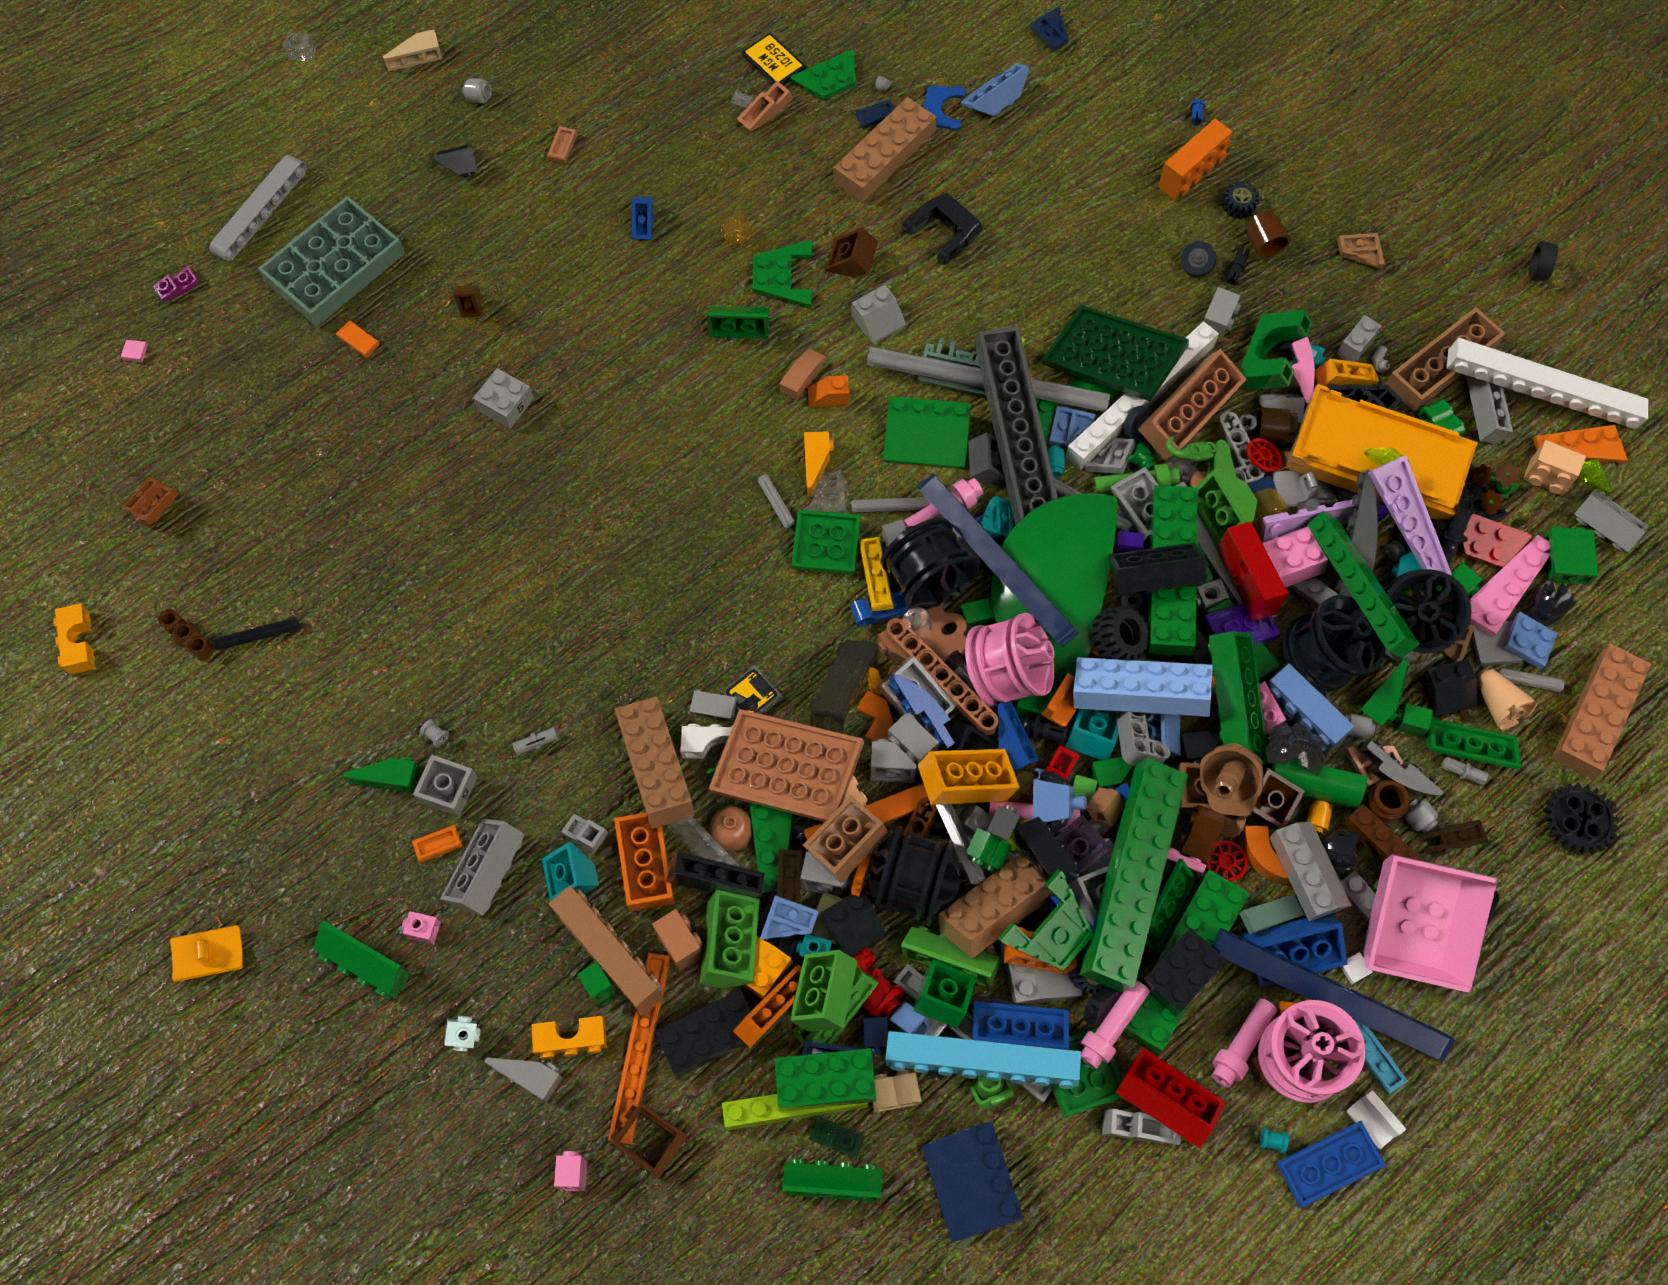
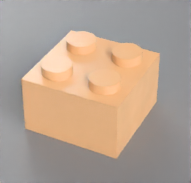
M1545 440L1531 458L1523 480L1563 496L1578 478L1586 456Z

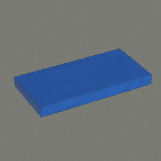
M1362 1120L1276 1162L1299 1208H1303L1386 1166Z

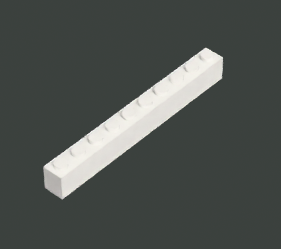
M1203 321L1186 337L1189 339V346L1151 402L1125 393L1068 446L1065 458L1081 471L1087 461L1090 462L1095 458L1101 449L1105 448L1109 442L1124 431L1123 426L1128 413L1137 406H1151L1214 347L1219 333Z
M1458 338L1448 349L1447 369L1624 425L1628 428L1637 429L1648 419L1647 398L1462 338Z

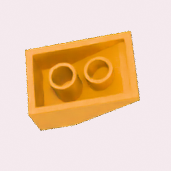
M757 936L753 982L742 986L763 1000L780 983L793 964L791 957Z

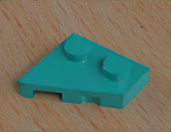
M995 496L990 499L979 524L990 536L1004 541L1013 529V513L1009 500Z

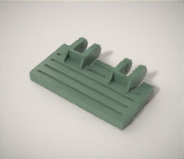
M944 338L939 339L936 353L933 352L935 345L926 343L923 354L925 358L980 368L978 356H976L975 361H972L974 353L957 350L956 357H953L957 341L952 340L950 343L948 355L941 354L945 343ZM918 375L917 378L919 383L987 397L985 388Z

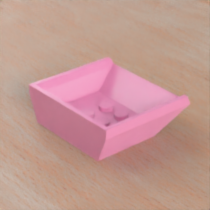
M1394 854L1390 855L1383 861L1363 946L1365 967L1373 971L1468 993L1471 992L1498 878Z

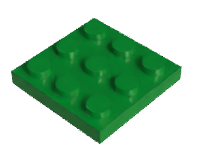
M798 509L791 569L854 575L861 515Z
M1095 1028V1029H1092V1030H1089V1031L1095 1033L1098 1028ZM1088 1031L1069 1037V1050L1082 1052L1084 1047L1080 1043ZM1112 1057L1109 1063L1102 1061L1097 1069H1093L1081 1060L1078 1087L1074 1086L1073 1089H1063L1058 1084H1050L1063 1118L1123 1098L1116 1093L1123 1079L1114 1057Z

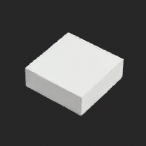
M1360 952L1348 958L1347 965L1340 966L1351 985L1373 973L1372 970L1365 967V961Z

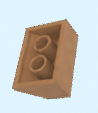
M850 796L803 846L826 871L842 883L880 844L889 832L882 821L853 796Z

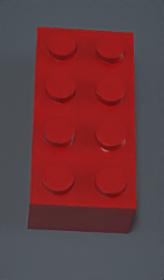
M1145 1048L1141 1049L1116 1091L1126 1101H1129L1199 1149L1213 1131L1226 1103Z

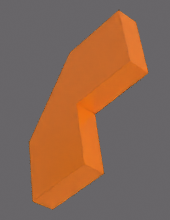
M867 690L857 707V711L874 719L873 724L865 735V739L871 742L878 739H887L888 729L894 725L887 700Z

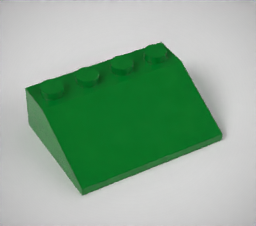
M889 396L883 462L965 469L971 403Z

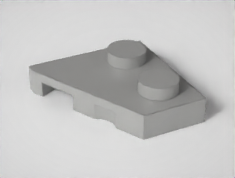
M1114 438L1108 443L1107 447L1097 453V458L1092 463L1089 461L1085 463L1086 472L1124 474L1129 462L1127 458L1132 455L1136 446L1135 440Z

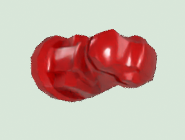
M865 948L852 956V958L857 960V965L865 973L875 978L879 984L863 1003V1006L875 1018L883 1014L890 1016L901 1006L900 1000L904 996L905 990L902 986H892L887 979L882 977L880 969L876 968L873 972L868 969L875 963V955L870 949Z

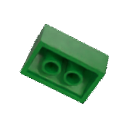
M709 306L707 311L709 337L769 339V308L761 306Z

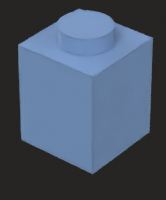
M904 1001L894 1011L893 1016L890 1018L891 1022L899 1032L925 1035L932 1025L926 1016L914 1012V1007Z

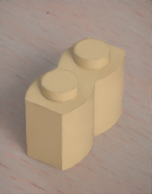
M910 1070L896 1072L894 1077H887L886 1074L874 1076L876 1102H872L874 1113L921 1104L916 1073H910Z

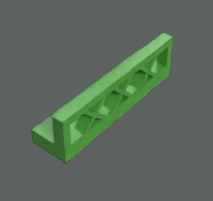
M858 965L856 967L844 1028L879 984L875 978L865 973ZM798 1027L794 1035L802 1045L804 1041L832 1044L843 1029L811 1031L805 1038L803 1034L807 1030Z

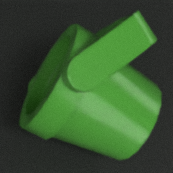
M977 1076L973 1079V1086L969 1087L980 1109L995 1106L1014 1095L1013 1088L1008 1079L1001 1078L1000 1081H990L984 1076ZM1005 1083L1008 1090L1001 1092Z

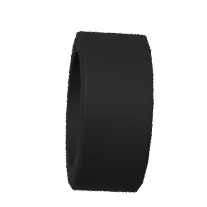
M1540 241L1537 244L1529 266V277L1531 279L1547 281L1550 278L1558 257L1557 244Z

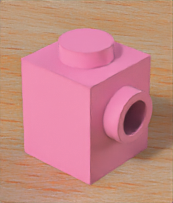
M410 911L408 918L405 917L402 923V931L408 939L434 945L441 922L436 917Z

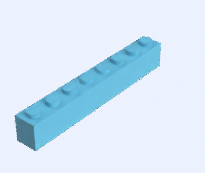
M889 1031L885 1060L886 1066H890L892 1070L897 1071L910 1068L918 1073L938 1071V1074L943 1076H952V1073H956L970 1079L984 1076L990 1081H1000L1002 1078L1010 1079L1012 1083L1016 1084L1030 1081L1035 1082V1085L1038 1086L1058 1084L1060 1088L1073 1089L1074 1086L1078 1087L1081 1051Z

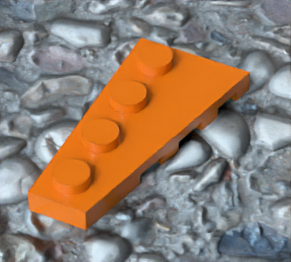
M1615 425L1540 435L1533 439L1536 450L1547 440L1585 455V461L1587 459L1598 460V462L1602 463L1616 461L1617 464H1625L1628 461Z

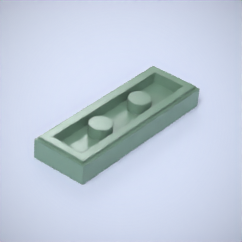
M1294 894L1245 909L1239 913L1249 934L1298 919L1304 915Z

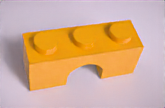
M81 603L55 609L56 618L53 619L58 633L55 641L60 651V656L57 658L60 668L64 669L69 675L96 669L94 649L86 642L75 643L80 634L92 631L90 612Z
M603 1016L579 1018L578 1033L570 1039L560 1037L559 1026L555 1021L532 1024L533 1053L537 1057L540 1056V1059H552L555 1054H563L565 1057L576 1056L580 1051H587L588 1054L600 1053L601 1049L607 1048L605 1019Z

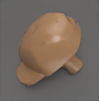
M1231 743L1216 747L1202 758L1200 763V782L1202 789L1207 794L1212 810L1221 814L1248 816L1252 813L1257 797L1261 795L1263 788V765L1258 755L1240 744Z

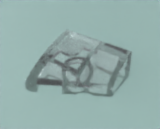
M842 470L822 474L817 488L811 494L813 499L809 507H804L803 510L846 513L848 478Z

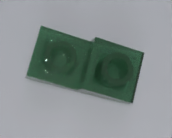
M817 1117L809 1140L857 1160L865 1136L842 1127L835 1122Z

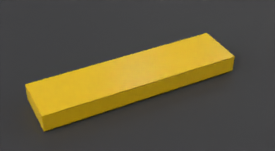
M880 537L859 539L872 612L893 609L887 572L880 563L883 554Z

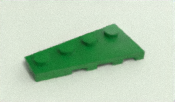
M750 803L757 867L759 872L765 873L762 894L777 892L779 850H788L792 814Z

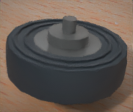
M1203 241L1189 244L1181 255V264L1184 271L1193 277L1208 275L1217 263V255L1214 248L1209 243Z
M1147 406L1133 408L1128 413L1123 426L1126 437L1134 439L1136 443L1146 441L1147 439L1138 428L1155 411Z

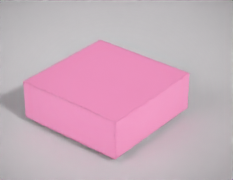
M126 340L121 354L122 360L143 363L148 348L147 343Z

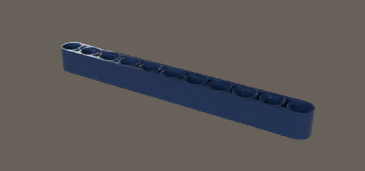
M933 473L917 487L942 516L950 521L953 528L1062 648L1079 633Z
M1220 928L1211 945L1226 960L1311 1000L1332 1003L1348 1013L1353 1020L1438 1060L1445 1061L1455 1042L1454 1038L1436 1028L1228 930Z

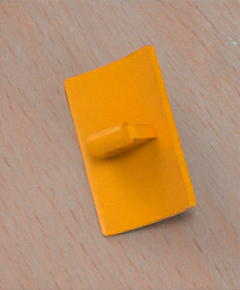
M239 925L170 939L173 982L239 970L243 967V947Z

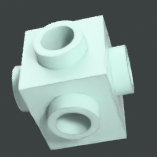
M469 1016L447 1019L444 1045L454 1046L453 1050L468 1051V1048H474V1042H479L480 1028L476 1027V1021H472V1017ZM461 1031L467 1032L464 1036H460L459 1033Z

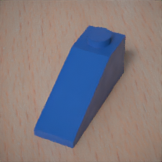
M1007 701L998 704L999 749H1006L1015 773L1038 762L1039 759L1012 702Z

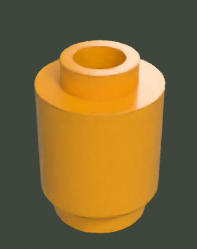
M1316 800L1309 806L1306 822H1312L1318 836H1321L1323 833L1328 832L1332 810L1329 803Z

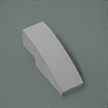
M1117 1109L1104 1110L1102 1135L1144 1142L1180 1145V1135L1146 1113H1132Z

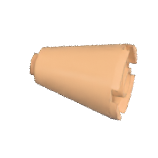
M1484 669L1477 675V686L1496 725L1501 730L1519 724L1517 719L1522 716L1527 718L1535 710L1537 703L1534 699L1496 670Z

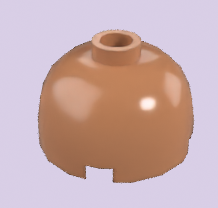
M723 807L716 811L711 818L709 825L710 838L714 845L722 851L731 853L741 848L744 849L753 837L752 820L748 813L739 807Z

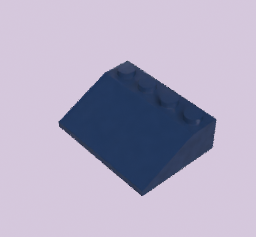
M992 1121L921 1146L951 1243L1024 1219Z

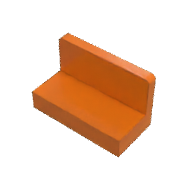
M1069 673L1065 676L1042 713L1043 716L1063 728L1066 727L1077 709L1074 708V685L1072 684L1075 677Z

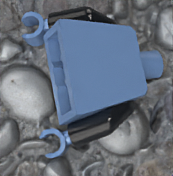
M1036 768L1035 771L1039 772V777L1033 779V819L1039 816L1043 823L1049 825L1053 834L1068 824V820L1074 819V810H1086V796H1074V787L1069 786L1068 780L1056 772Z

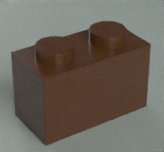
M1198 805L1196 811H1191L1187 821L1189 825L1186 831H1181L1178 842L1180 843L1182 853L1207 862L1225 825L1224 814Z

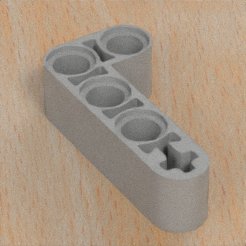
M1230 411L1222 413L1216 426V431L1220 440L1226 441L1230 447L1236 477L1246 483L1263 478L1265 473H1262L1255 465H1251L1249 458H1247L1248 460L1242 458L1247 456L1246 446L1249 444L1250 439L1238 416Z
M1115 711L1121 754L1124 761L1129 765L1136 766V764L1149 757L1163 764L1170 756V750L1164 743L1149 739L1145 713Z

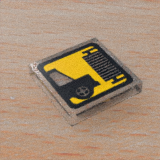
M755 665L721 691L722 695L737 698L735 707L737 712H739V709L763 714L783 698L782 694Z

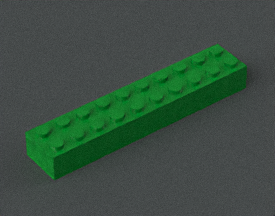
M1149 757L1135 766L1092 927L1094 936L1088 942L1080 972L1081 976L1120 992L1135 987L1188 774Z

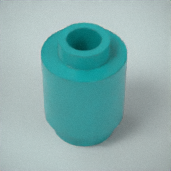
M1050 446L1047 452L1054 478H1059L1063 476L1065 471V451L1059 446Z

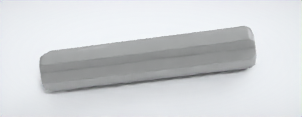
M766 474L760 476L758 483L785 528L793 526L794 519L769 476Z
M1500 668L1498 673L1512 683L1561 692L1564 689L1565 681L1562 679Z

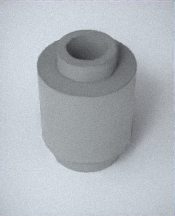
M1352 713L1343 715L1354 725V728L1348 734L1349 736L1366 740L1369 736H1373L1375 724L1372 723V718Z

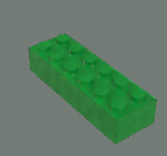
M1232 631L1210 635L1208 649L1212 656V674L1215 678L1214 694L1218 701L1217 716L1221 724L1220 739L1223 745L1231 743L1240 744L1258 755L1263 766L1270 765L1253 634Z

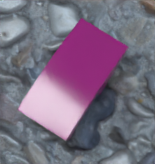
M187 266L174 277L168 274L153 285L161 300L167 301L192 290L201 284V281L193 269Z

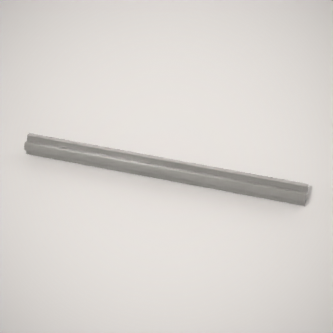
M874 347L869 349L867 365L985 388L980 368ZM1031 379L1034 395L1037 399L1103 412L1107 411L1110 398L1108 393Z

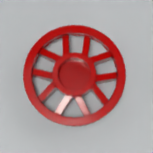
M1255 438L1246 446V458H1249L1251 460L1250 464L1255 465L1262 473L1269 472L1271 474L1280 468L1282 464L1281 454L1271 442L1262 438Z
M1228 840L1216 842L1214 848L1217 847L1219 853L1211 852L1210 856L1216 857L1217 861L1209 860L1208 858L1207 862H1205L1207 870L1213 871L1210 865H1216L1217 868L1213 871L1214 873L1221 869L1224 870L1221 877L1225 878L1228 872L1232 878H1225L1230 882L1239 880L1248 868L1246 852L1235 842ZM1221 845H1226L1227 852H1223ZM1230 846H1233L1238 850L1231 853ZM1241 853L1243 858L1236 860L1235 856ZM1244 862L1243 869H1241L1237 864ZM1233 868L1240 873L1238 876L1233 872Z

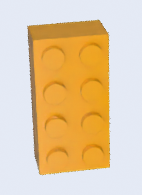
M1006 749L929 751L917 765L931 805L1008 801L1020 788Z

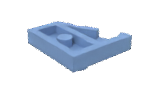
M775 895L760 938L768 939L797 934H810L819 910Z

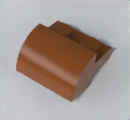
M149 477L121 508L136 521L149 527L161 518V514L166 508L174 504L175 498L179 494L174 489L164 486L160 481Z

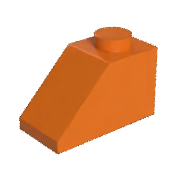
M848 375L827 376L808 387L809 407L848 406Z

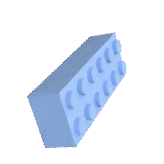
M1077 657L1073 690L1074 708L1210 717L1213 665Z

